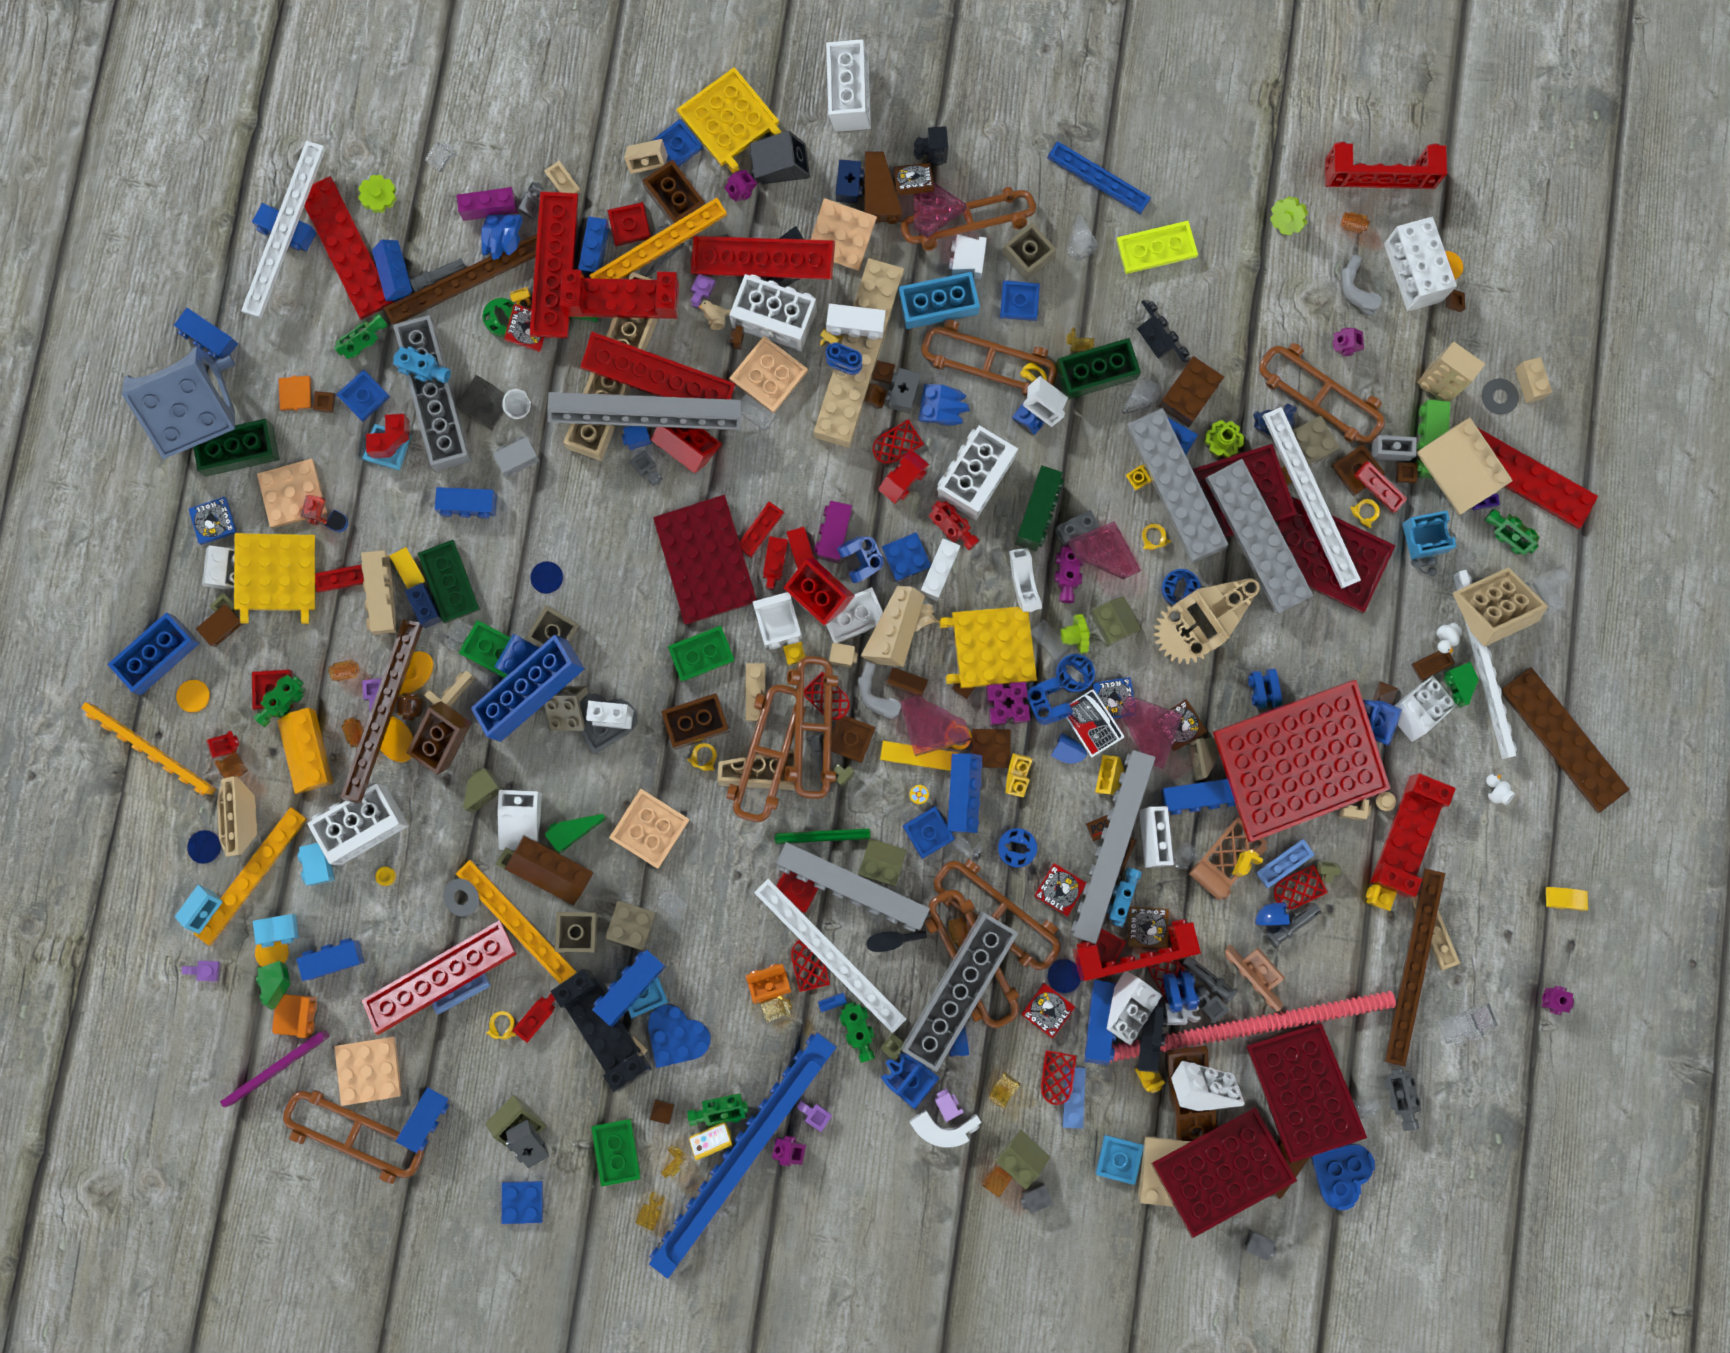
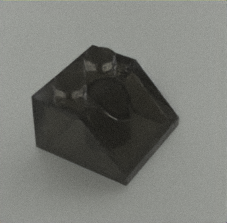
M475 375L456 407L462 414L493 431L504 413L502 401L505 393L490 382Z

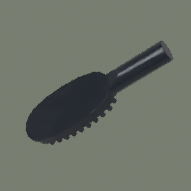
M926 930L903 935L894 931L882 932L869 937L866 945L872 952H886L900 947L903 942L925 939L927 934Z

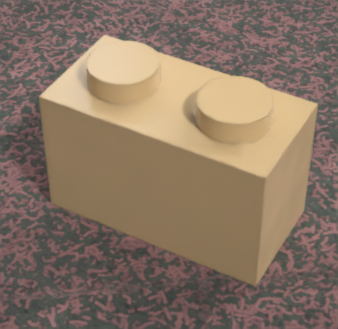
M659 139L627 146L624 159L630 174L661 168L666 164L668 154L663 140Z
M1541 357L1523 361L1515 368L1526 403L1542 400L1552 393Z

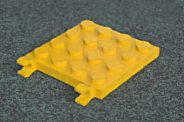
M735 67L676 109L678 115L722 167L726 164L733 174L740 171L739 165L733 158L749 147L750 143L756 142L768 132L772 136L782 133L777 127L779 120Z
M235 533L234 610H240V623L249 624V610L301 611V624H309V611H315V535Z
M1020 607L953 612L952 618H940V628L953 627L959 674H947L946 684L960 683L961 689L1037 681L1028 611L1023 612Z

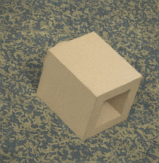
M832 643L829 662L832 665L852 668V664L857 663L858 652H855V646Z

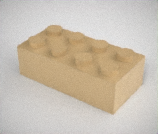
M1453 341L1428 366L1417 383L1424 391L1435 395L1437 400L1451 402L1473 382L1485 363Z

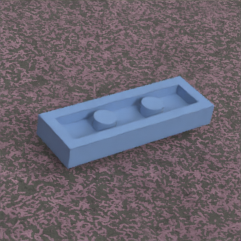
M1301 839L1255 873L1263 885L1269 888L1315 854L1305 840Z
M486 973L434 1002L432 1006L435 1013L440 1014L490 987L491 985Z
M1065 1066V1075H1066L1067 1073L1070 1072V1069L1068 1068V1066ZM1075 1067L1072 1094L1069 1100L1063 1103V1128L1083 1129L1085 1067ZM1070 1074L1067 1078H1068V1080L1071 1082V1074ZM1064 1079V1088H1065V1087L1068 1086V1083H1067L1066 1080Z

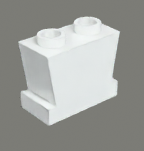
M957 234V239L952 241L951 252H955L954 258H950L949 269H952V276L972 272L974 279L981 280L987 238L979 237V240Z
M1038 377L1028 386L1027 399L1024 401L1023 406L1053 427L1064 418L1065 412L1063 408L1068 397L1042 377Z

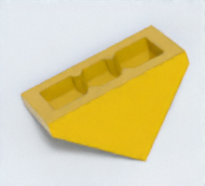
M1102 756L1095 793L1113 795L1122 786L1119 780L1121 773H1125L1120 757Z

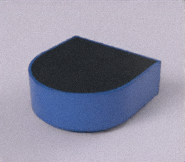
M334 509L324 526L335 532H343L348 527V519L345 515Z

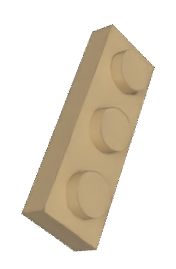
M746 663V721H758L761 710L755 709L754 703L758 693L765 695V663Z

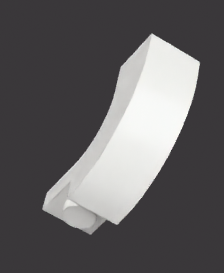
M1023 548L1009 551L1012 577L1020 609L1023 612H1033L1037 609H1042V603L1034 581L1032 557L1029 549Z
M926 1109L909 1120L921 1138L939 1147H956L970 1141L966 1133L968 1131L970 1134L980 1128L979 1124L982 1123L977 1114H975L957 1127L944 1128L932 1120Z

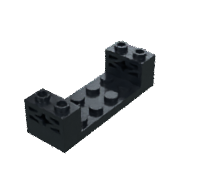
M583 968L550 991L560 1008H566L606 1072L603 1077L613 1093L622 1091L652 1070L622 1020L619 1019L611 1027L592 1010L595 1007L593 1005L600 996L604 997L605 993L590 970Z

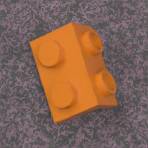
M773 964L766 969L754 970L750 974L745 975L754 1004L791 992L783 964Z

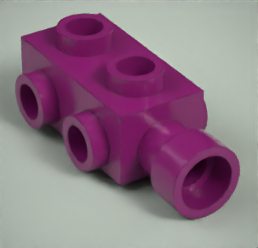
M1065 545V547L1061 548L1060 553H1056L1055 563L1059 564V571H1055L1054 582L1058 583V588H1062V593L1059 596V602L1074 603L1075 594H1073V589H1077L1079 584H1082V573H1079L1080 566H1083L1084 556L1080 555L1081 549L1076 548L1074 545ZM1067 555L1074 556V559H1068ZM1071 573L1073 578H1068L1066 574Z

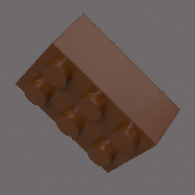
M673 159L642 180L646 192L671 225L705 205V201Z
M1193 356L1158 407L1163 408L1166 413L1187 427H1190L1218 388L1224 376Z
M717 693L661 711L674 750L730 732Z
M440 701L428 708L407 750V754L438 775L450 767L472 722Z

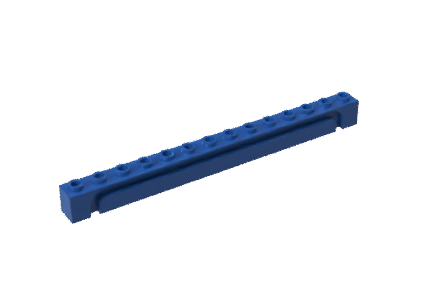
M819 1032L816 1035L813 1033L805 1042L808 1045L804 1051L800 1049L794 1057L796 1062L793 1067L788 1066L782 1074L784 1077L780 1084L776 1082L770 1090L772 1093L771 1097L768 1100L764 1098L758 1109H760L758 1115L750 1117L746 1123L749 1126L744 1133L740 1131L734 1139L736 1145L733 1149L728 1148L723 1154L722 1158L725 1160L720 1166L716 1164L710 1172L712 1178L709 1182L704 1180L698 1189L701 1193L696 1199L692 1197L686 1205L688 1210L685 1215L680 1213L673 1223L676 1225L672 1232L668 1230L661 1239L664 1242L660 1249L656 1247L649 1257L652 1260L649 1265L667 1279L837 1046Z

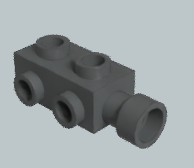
M1403 1068L1391 1070L1392 1073L1387 1075L1385 1080L1386 1089L1390 1090L1392 1097L1390 1099V1107L1392 1110H1395L1396 1115H1402L1403 1131L1419 1129L1418 1120L1415 1119L1414 1113L1421 1111V1100L1417 1094L1416 1080L1412 1071H1404Z

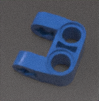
M859 536L837 548L841 558L855 552L861 564L860 567L849 573L852 583L864 580L883 566V557L875 540L871 537ZM863 541L866 542L865 549L862 548ZM871 558L874 559L873 566L870 565Z
M1058 677L1041 682L1031 687L1027 692L1031 710L1036 721L1041 725H1048L1073 714L1070 703H1064L1051 708L1047 700V695L1062 688ZM1034 694L1041 695L1039 700L1031 699ZM1047 711L1049 714L1047 717L1042 718L1039 716V713Z

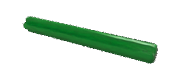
M868 828L776 833L774 835L776 844H785L786 842L805 843L870 839L871 837L870 829Z

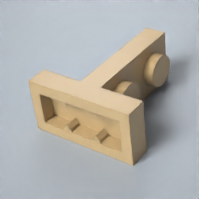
M466 670L456 677V682L452 687H448L443 692L442 698L431 690H428L424 696L433 704L442 701L451 707L476 677Z

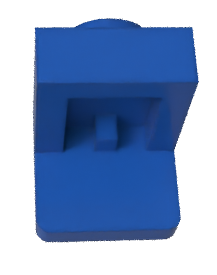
M1022 403L1012 418L1015 422L1027 427L1035 435L1045 422L1023 406L1024 403Z

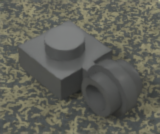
M533 181L528 188L530 194L524 192L516 208L531 219L535 218L539 209L540 200L536 196L539 197L540 192H543L542 184Z
M645 450L630 460L631 465L641 477L647 473L649 474L647 479L653 486L661 483L662 477L656 470L652 472V469L657 465Z
M1204 985L1195 988V993L1198 994L1199 1000L1206 1001L1201 1008L1213 1023L1229 1012V1009L1216 994L1209 999L1210 992Z

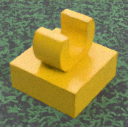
M528 286L510 292L512 302L516 301V304L520 305V301L525 300L527 305L530 306Z
M826 328L820 334L823 337L820 345H824L826 341L830 344L842 343V335L830 334V332L826 331Z

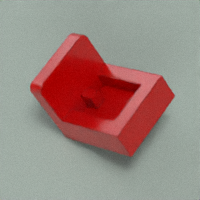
M232 731L206 740L212 759L236 753L239 746L238 738L236 735L233 736Z

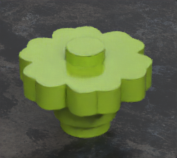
M371 175L369 180H363L358 188L361 193L358 197L365 209H371L373 213L385 212L386 207L392 208L397 200L395 196L396 187L390 179H384L382 175Z
M1288 196L1284 200L1280 199L1271 209L1273 215L1270 220L1274 228H1279L1281 234L1290 236L1294 232L1299 233L1307 225L1305 217L1308 216L1306 205L1303 203L1299 204V199L1296 197Z
M1223 420L1213 423L1210 430L1206 432L1204 441L1207 446H1210L1209 453L1213 454L1216 458L1235 456L1238 453V449L1243 446L1244 435L1239 433L1240 427L1232 421H1229L1227 424Z
M1083 614L1074 615L1073 625L1065 626L1064 629L1060 630L1062 643L1067 645L1076 644L1080 654L1089 652V628Z

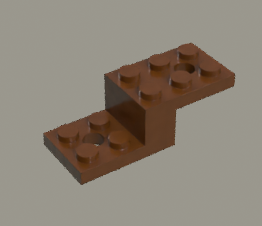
M1206 1045L1167 1050L1169 1100L1175 1114L1176 1140L1191 1142L1216 1129V1109L1196 1111L1180 1107L1171 1079L1182 1061L1209 1068V1055ZM1195 1128H1200L1196 1133L1191 1132Z

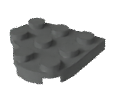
M588 693L579 702L585 724V729L580 732L594 755L627 736L637 725L635 708L623 699L607 701L601 695ZM588 701L626 704L634 710L632 728L621 729L593 726L592 721L586 720Z

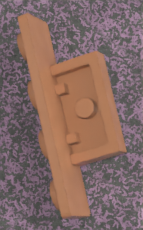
M1231 944L1228 945L1225 953L1229 962L1234 963L1239 968L1240 974L1250 980L1254 990L1266 998L1265 1000L1269 1007L1275 1008L1279 1012L1282 1009L1283 1002L1271 989L1284 980V975L1259 947L1243 959Z

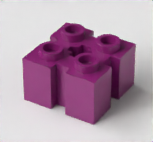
M1026 682L1010 683L1009 688L1003 689V684L987 685V704L992 703L993 706L988 711L990 726L1005 725L1007 720L1011 719L1013 724L1028 723L1030 721L1029 706L1023 705V700L1027 698ZM1006 700L1012 702L1010 708H1007V705H1003Z

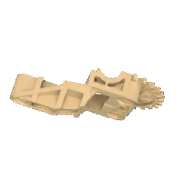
M1247 578L1200 588L1172 605V607L1167 606L1168 612H1161L1164 619L1157 617V621L1161 625H1154V628L1160 630L1154 633V636L1160 637L1155 643H1162L1159 651L1166 649L1164 656L1172 654L1171 661L1178 657L1179 664H1181L1183 658H1185L1187 664H1189L1190 658L1195 663L1197 662V657L1204 659L1205 654L1216 649L1230 638L1245 611L1251 605L1253 598L1258 594L1260 590L1258 582L1253 578ZM1253 582L1256 584L1254 592H1247L1245 590L1247 583ZM1232 593L1239 594L1240 600L1237 603L1229 601V596ZM1196 602L1217 632V634L1209 639L1199 625L1189 631V636L1181 634L1183 627L1189 629L1196 623L1187 609ZM1177 611L1181 617L1179 620L1173 621L1170 619V613ZM1200 643L1202 650L1200 652L1192 651V644Z

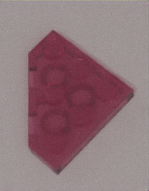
M934 182L933 192L914 194V229L927 238L963 213L967 205Z
M1115 521L1073 538L1068 542L1078 560L1123 580L1141 571Z
M1127 695L1121 716L1130 730L1129 732L1140 752L1156 757L1153 766L1164 769L1183 714Z
M920 696L900 701L915 757L971 740L964 719L926 701Z

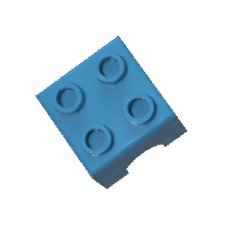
M1448 510L1411 517L1402 523L1411 560L1448 553L1457 547L1455 537H1450L1447 524L1450 521Z

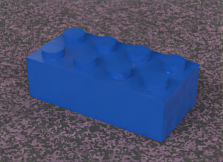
M166 612L107 665L131 692L142 695L200 643L176 616Z

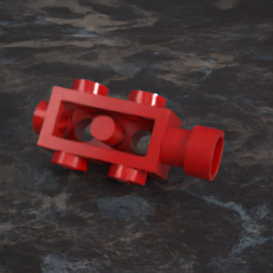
M939 500L932 506L933 511L929 514V517L953 543L961 539L969 551L980 541L969 532L971 527L967 519L962 518L956 512V508L947 501L942 503Z

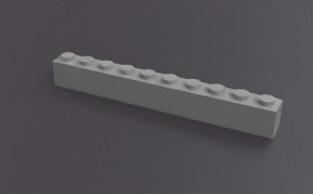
M549 392L547 413L548 422L740 430L741 400Z
M1135 750L1132 751V754L1127 755L1125 765L1128 767L1126 773L1122 772L1119 783L1122 786L1120 791L1116 790L1113 802H1116L1114 810L1110 809L1107 820L1110 821L1108 828L1104 827L1101 839H1104L1102 847L1098 846L1095 854L1098 860L1096 865L1092 864L1089 873L1092 879L1090 884L1086 883L1083 894L1086 895L1084 903L1080 902L1077 913L1080 916L1078 921L1074 920L1071 932H1074L1073 937L1097 944L1156 757Z

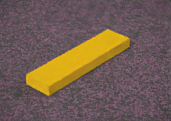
M883 741L880 760L951 771L952 754H959V752Z

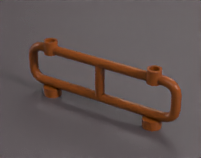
M1006 187L1002 190V194L925 213L921 208L915 209L912 216L906 217L902 221L901 231L907 242L912 244L921 243L925 251H931L937 246L936 239L1007 222H1012L1015 229H1022L1027 225L1026 218L1032 216L1037 207L1030 192L1026 190L1013 191L1011 187ZM1021 197L1025 198L1029 205L1027 210L974 222L970 209L1003 201L1011 203L1016 198ZM961 211L967 222L966 225L920 236H912L908 229L909 224H923L928 219Z
M950 319L945 320L943 327H931L924 336L921 346L922 355L926 360L933 362V367L943 370L944 366L1022 389V394L1027 396L1028 386L1031 383L1021 382L990 372L997 351L1048 367L1050 374L1047 382L1054 386L1057 377V367L1053 361L1047 359L1049 351L1045 348L1034 347L1032 354L958 332L959 323ZM934 334H942L989 349L983 369L949 360L941 355L931 354L928 349L932 336Z
M1291 343L1288 349L1282 346H1275L1267 351L1259 364V371L1267 379L1265 384L1270 389L1280 388L1313 412L1322 416V418L1345 433L1343 438L1350 443L1356 440L1362 444H1369L1381 433L1385 425V419L1378 411L1382 405L1378 398L1369 396L1366 401H1363L1301 359L1300 357L1304 349L1296 343ZM1276 353L1282 354L1324 383V386L1313 401L1283 382L1279 376L1271 374L1267 370V364ZM1331 388L1377 420V425L1369 436H1362L1357 429L1349 427L1319 406Z
M805 656L799 661L797 670L790 669L787 673V683L789 685H796L794 766H786L784 778L786 782H794L795 791L799 796L807 799H822L828 794L830 783H834L836 780L835 771H831L832 688L838 685V677L833 675L832 665L826 658ZM807 664H819L825 668L823 685L825 686L824 724L803 722L804 672ZM803 730L824 732L823 771L821 772L823 786L820 791H806L802 787Z
M777 684L772 686L766 695L758 693L756 696L754 708L761 710L739 785L730 784L726 799L734 801V813L744 820L752 822L765 821L770 816L772 809L776 810L778 807L779 798H776V794L795 734L796 703L781 752L761 747L759 743L774 694L782 692L793 695L796 698V688ZM804 708L803 718L805 716L806 708ZM756 753L779 759L769 794L766 798L764 811L759 815L745 812L741 809V802Z
M970 859L965 864L958 861H950L941 868L934 879V888L938 894L946 891L942 887L941 882L951 869H957L1001 903L991 917L999 920L1005 910L1009 909L1052 943L1053 949L1043 962L1036 961L1012 943L1009 950L1019 957L1017 960L1024 967L1030 965L1036 970L1046 969L1053 963L1061 949V944L1054 935L1059 928L1047 919L1042 925L980 878L977 873L981 868ZM951 897L943 901L946 906L949 907L952 904L963 913L956 898ZM972 911L975 919L977 920L978 915Z
M948 890L935 896L930 901L928 907L930 908V917L925 919L924 923L930 934L938 931L953 960L957 951L936 911V906L953 897L957 899L971 928L976 919L972 913L975 910L970 899L966 900L962 893L957 890ZM1000 967L996 970L995 976L1011 1006V1012L998 1020H992L983 1002L979 999L971 1013L975 1023L982 1019L991 1028H999L1012 1022L1019 1013V1006L1016 1000L1019 998L1015 987L1010 988Z
M313 1090L312 1093L299 1091L289 1099L283 1113V1122L292 1130L289 1136L290 1140L304 1144L307 1137L382 1169L379 1179L390 1184H394L397 1177L407 1178L417 1171L424 1155V1149L423 1151L418 1150L410 1167L407 1170H403L352 1147L362 1125L394 1139H397L399 1136V1131L323 1098L324 1093ZM305 1099L314 1105L321 1106L355 1121L345 1144L294 1122L291 1119V1114L298 1100Z

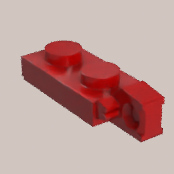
M769 536L763 569V578L767 579L766 589L774 590L775 581H780L782 577L788 539Z
M552 993L546 999L543 996L538 999L512 1030L526 1043L529 1042L556 1008L552 1005L555 1001Z

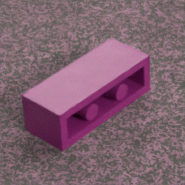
M512 187L456 195L458 212L463 221L486 218L487 215L518 213L516 209V195Z
M830 500L829 506L825 505L823 516L826 519L824 524L821 523L819 534L822 536L820 542H816L814 551L817 553V559L840 564L841 557L837 548L845 543L852 505Z

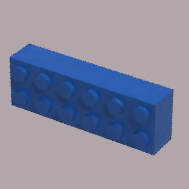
M554 635L473 705L471 709L486 737L501 742L585 670L569 641Z

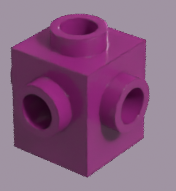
M747 170L738 171L728 178V183L724 189L735 202L745 201L751 197L752 190L757 185V182Z
M1348 327L1334 333L1333 348L1335 352L1342 354V356H1352L1354 352L1364 350L1363 331Z
M1557 985L1554 988H1545L1541 1007L1550 1009L1549 1013L1562 1015V1012L1570 1013L1574 1006V993L1566 992L1567 988Z
M785 1135L784 1139L776 1138L772 1158L779 1160V1164L784 1166H791V1164L802 1165L806 1144L797 1142L796 1137Z

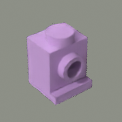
M947 1088L936 1093L937 1097L934 1099L946 1122L964 1113L961 1107L957 1109L956 1106L959 1105V1102L954 1094H949Z

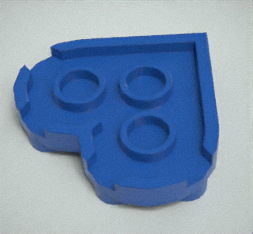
M672 1004L662 1005L650 1014L648 1030L656 1068L694 1060L703 1056L708 1051L711 1044V1034L708 1027L697 1020H688L685 1012L679 1007Z
M1349 1144L1311 1157L1319 1191L1326 1204L1337 1210H1348L1354 1207L1359 1195H1361V1185L1368 1182L1373 1170L1375 1171V1160L1371 1152L1361 1145Z

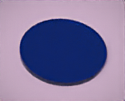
M541 562L531 572V584L540 593H553L562 585V570L553 562Z
M201 830L190 837L187 851L193 861L206 864L218 857L221 851V843L219 837L214 832Z
M1058 960L1048 970V982L1059 993H1070L1080 984L1081 980L1077 966L1070 960Z

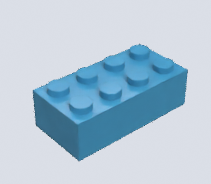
M972 272L909 284L898 288V296L906 329L945 322L946 319L955 320L979 315L980 305Z

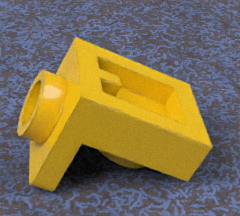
M1252 850L1242 852L1232 874L1237 877L1245 876L1252 867L1250 862L1258 865L1264 859L1260 858L1259 854Z
M1374 884L1367 890L1366 898L1368 899L1366 903L1386 911H1391L1396 892Z
M1138 1067L1135 1068L1145 1091L1155 1093L1162 1089L1165 1081L1161 1078L1159 1072L1139 1071Z

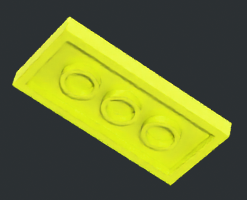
M1189 221L1120 236L1116 239L1125 274L1189 260L1198 256Z

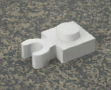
M1164 1005L1167 1025H1186L1187 1019L1191 1022H1198L1201 1019L1200 1016L1196 1017L1192 1014V1012L1199 1010V1006H1197V1009L1188 1011L1182 1005L1181 1012L1172 1013L1169 1005Z

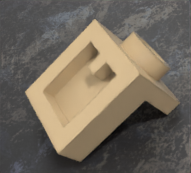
M1361 800L1359 810L1357 806L1352 805L1340 809L1339 817L1357 820L1367 819V816H1370L1371 813L1369 800Z

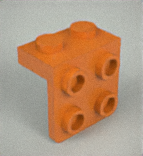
M284 994L274 1010L272 1032L274 1034L293 1035L298 1038L312 1037L315 1028L314 1015L317 1010V997Z

